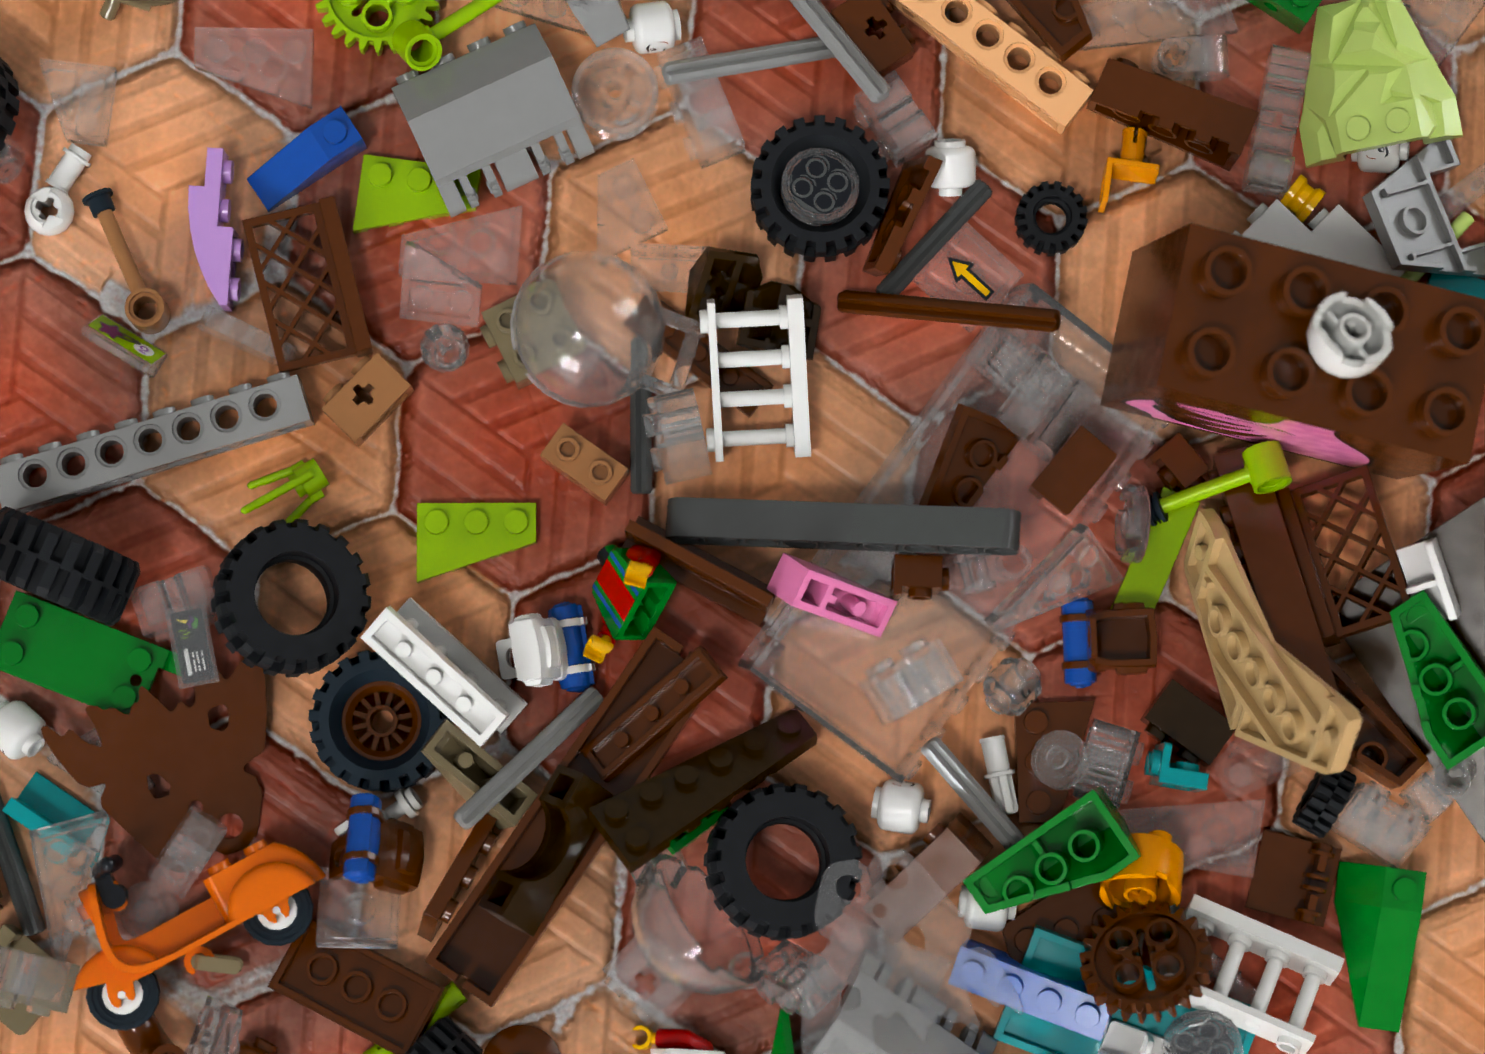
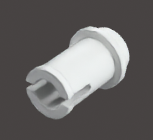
M71 143L68 149L63 148L65 154L50 177L45 181L67 194L84 167H90L91 165L88 161L92 155L74 143Z

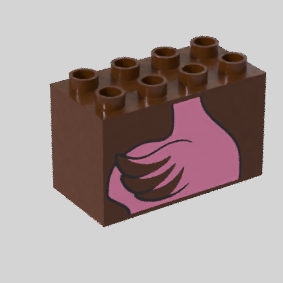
M1190 223L1132 251L1100 406L1253 444L1273 440L1279 441L1285 452L1353 469L1367 465L1370 473L1394 479H1402L1470 464L1485 388V299ZM1340 292H1347L1346 297H1354L1362 301L1366 297L1373 299L1386 311L1394 326L1391 332L1392 351L1374 371L1358 378H1339L1327 373L1316 364L1309 352L1307 331L1314 312L1328 296Z

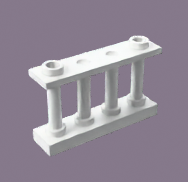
M802 294L786 295V305H779V309L722 313L715 312L714 299H706L707 309L699 310L700 333H708L714 425V428H706L707 452H715L716 462H724L723 447L786 444V447H794L795 458L811 457ZM780 325V329H788V345H781V349L718 352L716 329ZM782 365V369L790 368V384H783L781 389L720 392L719 368ZM784 404V408H792V423L785 424V428L722 431L721 408Z
M411 597L408 598L397 612L391 606L386 607L360 637L480 747L496 731L502 734L528 705L524 699Z
M1194 894L1185 910L1186 920L1195 916L1199 929L1205 928L1207 936L1212 935L1226 941L1229 949L1213 990L1201 986L1203 993L1201 998L1189 995L1191 1007L1276 1044L1278 1049L1285 1053L1306 1054L1313 1045L1316 1035L1303 1029L1318 988L1322 984L1331 986L1340 973L1345 958ZM1245 952L1259 955L1267 962L1251 1006L1228 997ZM1282 968H1289L1298 972L1304 978L1288 1023L1266 1014ZM1170 972L1165 974L1164 976H1172L1175 974Z

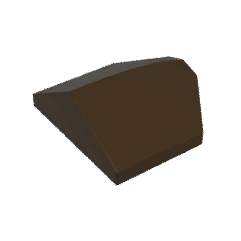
M707 247L689 271L685 309L686 320L700 322L699 310L707 309L706 299L715 300L716 313L742 311L745 292L760 286L763 278L757 254Z
M770 281L745 292L742 311L779 309V305H786V295L802 293L792 285ZM802 294L806 360H813L821 307ZM780 325L740 327L736 345L751 350L781 349V345H788V329H780Z

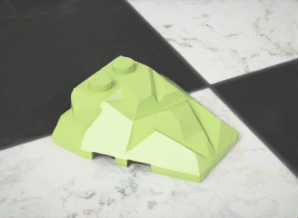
M1348 0L1317 8L1299 126L1306 168L1345 161V155L1417 140H1423L1425 145L1463 137L1456 96L1401 0Z

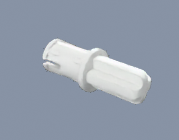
M1005 735L980 739L987 771L984 779L989 780L992 799L1006 815L1018 812L1019 808L1012 779L1015 769H1010L1004 740Z

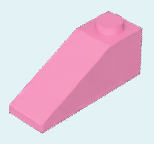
M786 553L782 554L766 588L793 607L880 638L897 604L896 600Z

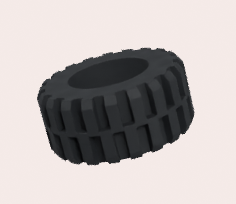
M5 506L0 509V580L109 626H113L120 620L140 575L138 562L13 508Z
M282 519L272 521L269 526H260L254 529L245 538L241 539L226 555L220 564L219 573L214 578L212 589L215 590V595L211 599V611L217 614L218 620L214 624L218 634L224 633L228 640L225 646L232 654L237 651L244 657L242 663L250 668H253L255 665L263 668V674L275 676L281 673L285 674L287 678L298 677L303 673L312 674L320 671L340 658L355 644L358 634L364 630L367 623L365 614L371 608V596L366 595V588L370 586L368 573L362 574L359 568L363 561L358 552L352 555L347 550L346 546L349 542L342 535L334 538L328 534L330 528L320 523L316 527L308 525V520L295 519L292 523H286ZM281 562L295 563L305 567L318 578L325 591L327 609L322 621L316 628L304 634L290 635L276 630L264 620L257 608L254 592L259 577L267 568Z
M775 783L768 787H759L748 792L735 801L718 818L717 824L710 831L706 842L708 843L707 853L704 854L703 866L707 867L708 877L705 878L708 890L712 889L716 898L713 902L719 911L723 909L730 917L728 921L733 925L747 929V934L758 938L764 936L776 941L792 938L798 939L823 929L826 925L835 921L843 913L842 910L845 906L851 903L856 894L854 891L855 885L860 882L862 869H859V859L863 858L862 847L856 845L854 836L858 833L854 824L849 825L843 817L846 812L839 804L833 806L827 801L828 795L819 790L815 793L807 790L806 785L795 783L792 786H784V783ZM785 824L798 828L811 839L818 853L819 873L817 879L805 894L795 899L778 900L766 896L753 884L747 872L746 853L750 842L758 832L772 825Z

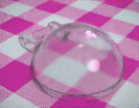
M599 251L567 252L538 266L522 284L515 298L510 320L513 350L518 351L521 361L528 371L525 373L528 379L547 396L563 404L580 408L609 406L634 394L639 388L674 401L685 402L688 391L684 388L700 338L706 337L707 334L700 333L699 321L663 308L659 296L649 280L634 265L616 255ZM666 325L685 332L670 383L651 377L663 352Z
M666 849L642 867L630 873L636 883L631 905L635 941L646 961L660 977L685 991L705 995H719L739 991L760 980L764 970L761 969L756 972L755 961L764 957L759 938L747 934V929L741 926L736 927L728 921L730 917L723 909L719 911L713 902L716 898L712 889L708 890L705 878L708 876L699 867L688 865L681 850L672 855Z

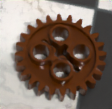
M1133 901L1131 912L1126 913L1118 906L1116 907L1117 918L1112 919L1105 914L1102 916L1104 928L1091 926L1093 939L1084 938L1085 952L1079 953L1082 965L1080 972L1082 980L1085 981L1087 993L1093 994L1097 1006L1105 1004L1107 1013L1110 1016L1120 1009L1123 1021H1127L1132 1013H1135L1140 1024L1144 1023L1147 1014H1153L1157 1023L1161 1022L1162 1012L1166 1010L1171 1016L1177 1017L1176 1006L1180 1004L1190 1009L1189 995L1201 998L1203 993L1200 984H1210L1208 971L1214 969L1211 943L1208 941L1205 928L1199 929L1195 916L1186 920L1185 910L1182 907L1171 914L1169 902H1165L1160 910H1156L1153 901H1148L1146 909L1140 910L1137 902ZM1139 933L1145 934L1156 986L1154 990H1149L1147 987L1137 939ZM1168 938L1167 941L1157 942L1160 939ZM1128 946L1127 949L1117 950L1120 947ZM1170 972L1176 973L1172 976H1164L1165 974ZM1129 980H1135L1132 984H1124Z

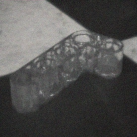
M1275 44L1271 45L1257 107L1259 114L1254 123L1242 182L1243 192L1282 199L1289 189L1295 165V157L1292 156L1310 67L1311 52Z

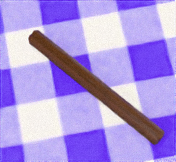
M851 290L840 292L837 297V309L841 313L1043 332H1055L1059 330L1061 325V313L1057 309Z

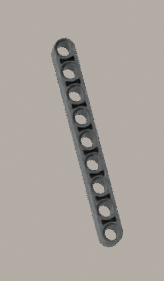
M674 497L668 499L665 538L673 543L689 545L1012 556L1019 554L1021 512L1014 509Z

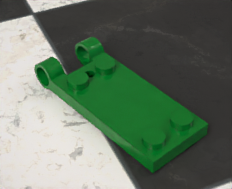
M17 590L0 628V671L87 705L98 706L102 710L115 708L124 714H129L131 706L139 701L140 686H143L150 692L160 668L182 677L177 653ZM133 675L141 676L142 682L139 686L131 684V677Z

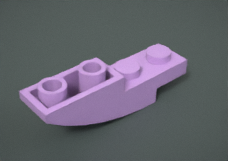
M207 147L205 185H189L188 188L190 231L194 251L209 289L224 311L233 312V301H239L241 295V279L235 277L236 262L242 263L244 255L243 239H238V233L233 227H223V222L229 223L231 217V200L225 199L226 184L233 183L234 162L233 160H228V155L223 148Z

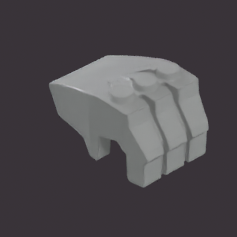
M566 0L574 16L584 27L596 47L630 30L620 0Z

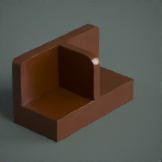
M1081 425L1031 484L1028 491L1039 500L1045 498L1061 513L1069 515L1114 462L1117 454Z

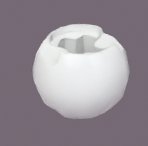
M51 186L35 190L26 200L24 209L25 219L30 228L38 234L53 236L64 232L72 223L75 212L70 196L61 189ZM53 203L58 213L56 216L49 215L45 220L46 216L41 212L43 206L50 207Z

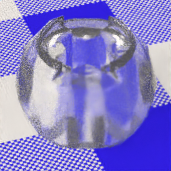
M447 322L433 325L425 331L420 341L421 356L424 363L436 371L446 373L457 370L465 363L470 354L466 333L458 326Z

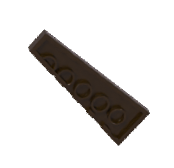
M793 708L590 807L589 819L629 873H632L669 848L670 841L684 831L690 833L699 827L701 820L715 810L720 812L729 806L731 799L743 790H752L765 781L767 776L776 773L817 744V734L799 711Z

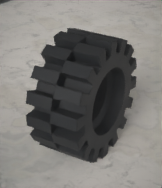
M1048 181L1041 182L1040 186L1036 187L1034 185L1026 195H1023L1016 210L1014 226H1017V236L1024 240L1023 245L1027 249L1029 247L1035 250L1034 253L1038 255L1042 252L1047 253V256H1054L1055 253H1060V255L1066 253L1068 249L1073 248L1078 243L1087 226V207L1082 204V196L1080 194L1076 195L1073 192L1074 188L1070 185L1066 188L1061 186L1062 182L1055 181L1054 184H1048ZM1056 205L1061 208L1066 216L1064 228L1056 233H1047L1041 230L1036 222V213L1041 207Z
M1345 769L1341 773L1327 775L1316 772L1314 779L1309 783L1307 791L1304 792L1302 800L1296 808L1297 811L1293 816L1292 823L1319 838H1323L1345 807L1344 804L1349 799L1350 792L1354 788V783L1357 779L1356 775Z

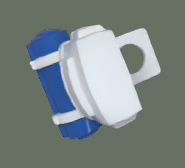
M569 601L561 602L548 610V618L546 619L539 613L515 617L513 623L508 625L510 638L496 642L501 678L504 680L517 678L518 681H523L529 687H544L552 685L553 681H559L561 689L577 693L584 692L585 689L594 685L593 671L596 670L595 663H591L590 659L583 656V650L588 641L585 628L588 622L587 617L583 616L582 605L570 603ZM511 649L515 668L508 661V653Z

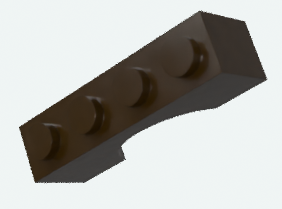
M558 764L539 798L546 818L545 833L539 849L521 867L513 870H498L478 906L508 926L534 937L595 829V825L589 819V808L614 795L585 774Z

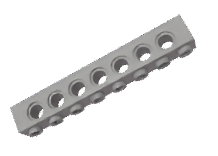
M289 372L277 373L266 378L268 383L257 387H252L251 383L241 384L228 390L230 395L214 399L213 395L202 396L190 401L191 407L176 411L174 406L166 407L153 412V418L139 423L137 418L123 420L114 424L115 430L100 434L99 430H91L77 435V442L63 446L60 441L52 442L38 447L39 453L24 457L23 453H17L0 459L1 507H10L23 513L32 512L313 426L315 423L302 380L297 374L290 376ZM265 398L275 399L277 403L275 412L268 417L259 416L257 406L260 401ZM226 410H236L239 416L236 425L229 429L221 428L219 425L221 414ZM190 421L199 422V435L193 440H183L181 436L182 427ZM151 433L161 434L162 444L159 449L154 452H146L143 448L146 436ZM115 444L122 445L124 450L122 459L115 464H108L105 459L107 449ZM83 456L85 459L84 470L78 475H69L67 471L68 462L73 457ZM37 468H45L47 472L45 483L39 487H31L29 483L31 472Z

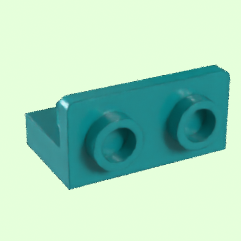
M1163 742L1157 744L1152 752H1147L1144 775L1150 776L1149 785L1195 793L1207 790L1209 774L1199 772L1200 765L1180 761L1170 764L1173 743Z

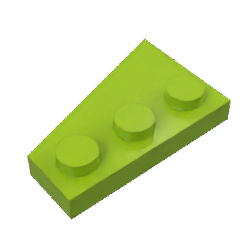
M364 154L353 225L354 234L367 232L369 229L404 225L406 222L429 218L430 220L450 216L426 162ZM481 169L466 175L477 195L479 194ZM458 179L454 180L467 209L463 213L476 211L477 207L471 208Z
M417 503V583L537 544L536 503Z

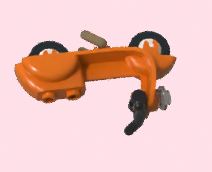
M263 838L243 849L246 856L244 859L232 865L227 858L207 869L210 877L203 880V883L211 898L139 937L124 940L119 933L114 912L126 908L129 904V894L127 888L119 884L113 875L114 872L122 867L123 860L119 855L104 857L92 868L95 882L89 883L86 889L78 892L79 897L73 901L70 898L64 900L66 909L60 912L71 933L78 930L82 936L88 934V929L95 926V931L102 948L101 951L84 963L76 977L73 991L87 988L86 1000L89 1010L100 1024L112 1030L127 1031L139 1027L153 1016L159 1004L160 986L154 971L185 954L184 966L191 975L196 973V970L226 974L239 973L243 967V960L240 957L214 954L211 949L202 946V944L241 923L244 924V928L254 939L265 945L282 946L295 942L306 932L312 921L313 902L307 887L327 875L313 859L302 851L278 842L267 845Z

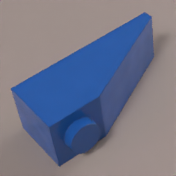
M340 106L305 129L250 175L247 180L268 212H270L367 149L362 136Z

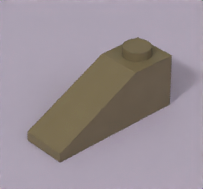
M448 719L441 723L421 750L425 757L466 801L504 767ZM521 781L487 814L497 819L495 826L499 830L515 827L538 794Z

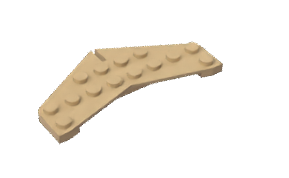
M1214 508L1199 509L1184 559V570L1230 730L1236 729L1234 736L1323 775L1343 772L1350 759V754L1358 731L1361 728L1363 718L1353 704L1275 641L1230 540L1228 526L1222 522Z

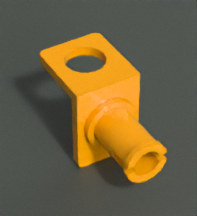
M1127 127L1122 130L1120 159L1108 157L1103 169L1098 212L1104 213L1109 198L1111 179L1155 184L1160 165L1143 162L1148 135L1146 130L1138 128L1135 143L1133 142L1135 127Z

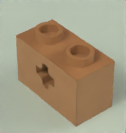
M378 352L372 358L368 355L362 358L351 371L354 376L344 386L339 383L333 387L324 397L323 401L326 404L321 408L358 446L414 392L413 387ZM374 389L371 392V396L374 399L372 403L368 405L363 401L357 405L360 402V398L357 395L359 391L363 390L368 393Z
M562 423L540 454L543 462L605 506L608 505L629 475L627 467L565 423Z

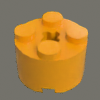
M1153 830L1149 834L1131 833L1141 857L1108 880L1100 882L1099 894L1101 900L1111 909L1114 908V904L1124 907L1126 913L1131 912L1133 901L1137 902L1140 910L1146 909L1148 901H1153L1156 910H1160L1165 902H1169L1170 906L1176 904L1177 907L1180 904L1182 892L1183 851L1172 842V835L1166 831Z

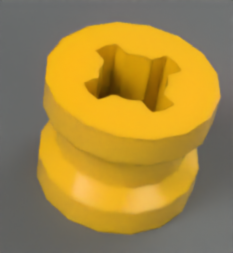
M1300 174L1280 202L1303 223L1326 192L1321 188L1314 189L1308 184L1307 178Z

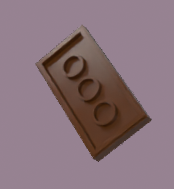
M313 918L306 932L295 942L291 943L267 986L393 1054H405L425 1033L448 990Z

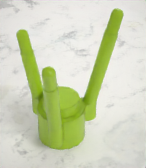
M314 458L306 463L300 460L291 467L249 482L247 487L254 489L286 477L289 479L285 484L242 507L241 513L247 514L295 489L300 498L306 494L308 497L285 519L286 523H292L295 519H299L315 502L325 497L321 489L330 484Z

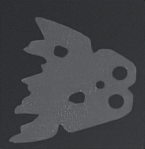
M894 849L874 855L868 867L856 859H850L831 864L825 870L820 882L814 919L818 932L830 940L831 944L808 959L802 999V1054H824L838 1036L842 1037L851 1054H875L872 1019L877 1013H880L885 1020H888L894 1012H898L922 1041L926 1040L927 1028L935 1023L938 1014L944 1016L953 1024L962 1022L969 1028H979L980 1023L972 1009L966 986L982 992L996 1008L1005 1002L1017 1014H1023V1006L1012 982L1007 978V974L992 952L983 947L966 948V944L971 936V924L925 868L911 854L901 849ZM898 864L906 869L908 881L903 888L892 889L886 885L883 873L887 866ZM851 875L859 881L861 891L857 898L845 900L837 894L836 882L841 876ZM883 904L886 907L887 914L885 917L878 918L874 915L873 908L875 905ZM907 927H920L925 936V950H914L906 942L903 935ZM846 985L854 986L860 990L861 1005L851 1011H845L841 1005V992Z

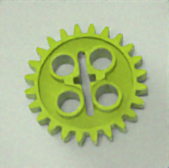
M322 0L316 4V9L319 13L329 12L323 17L322 22L325 27L335 25L331 32L335 40L346 34L344 41L346 48H351L358 41L361 54H365L369 46L374 45L377 56H381L384 45H389L391 51L394 54L397 53L392 45V36L400 24L409 20H417L427 25H434V19L428 11H440V5L435 0ZM363 7L362 12L358 16L352 15L355 10ZM382 11L388 14L387 21L381 26L376 27L368 23L369 17L374 12Z

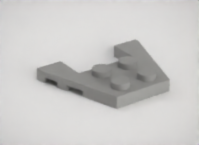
M1451 140L1427 144L1362 197L1392 270L1485 278V242L1460 248L1431 179L1432 175L1453 170L1460 165Z

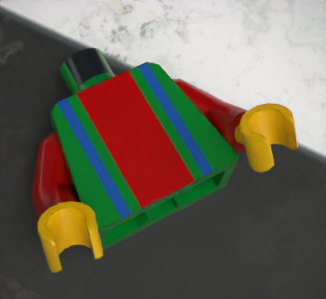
M611 544L603 547L598 552L597 559L602 569L592 586V594L601 611L603 626L597 636L593 634L588 639L583 650L584 657L602 664L605 655L611 652L617 640L646 639L677 585L676 580L659 563L661 561V554L656 549L641 545H633L630 548H618L616 545Z

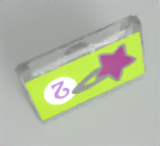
M104 314L97 316L81 329L82 335L87 340L149 378L155 377L168 355L164 350Z

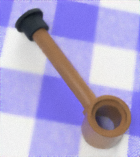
M103 188L85 196L82 202L85 206H89L93 217L99 219L131 292L125 302V314L140 332L144 334L159 333L166 328L170 321L169 306L157 291L145 287L113 211L116 208L111 199L113 195L112 189ZM146 303H155L157 305L155 315L147 320L140 319L138 316L140 308Z

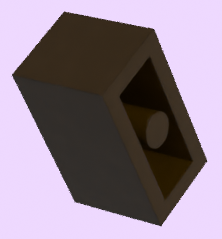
M1173 679L1166 683L1140 719L1147 725L1144 731L1160 743L1166 742V740L1170 741L1180 749L1177 755L1182 760L1198 765L1200 763L1204 767L1211 765L1236 730H1230L1227 718Z

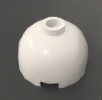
M1340 292L1328 296L1314 312L1307 331L1309 352L1316 364L1327 373L1339 378H1358L1374 371L1392 351L1391 332L1394 326L1386 311L1373 299L1366 297L1362 301L1354 297H1346L1347 292Z

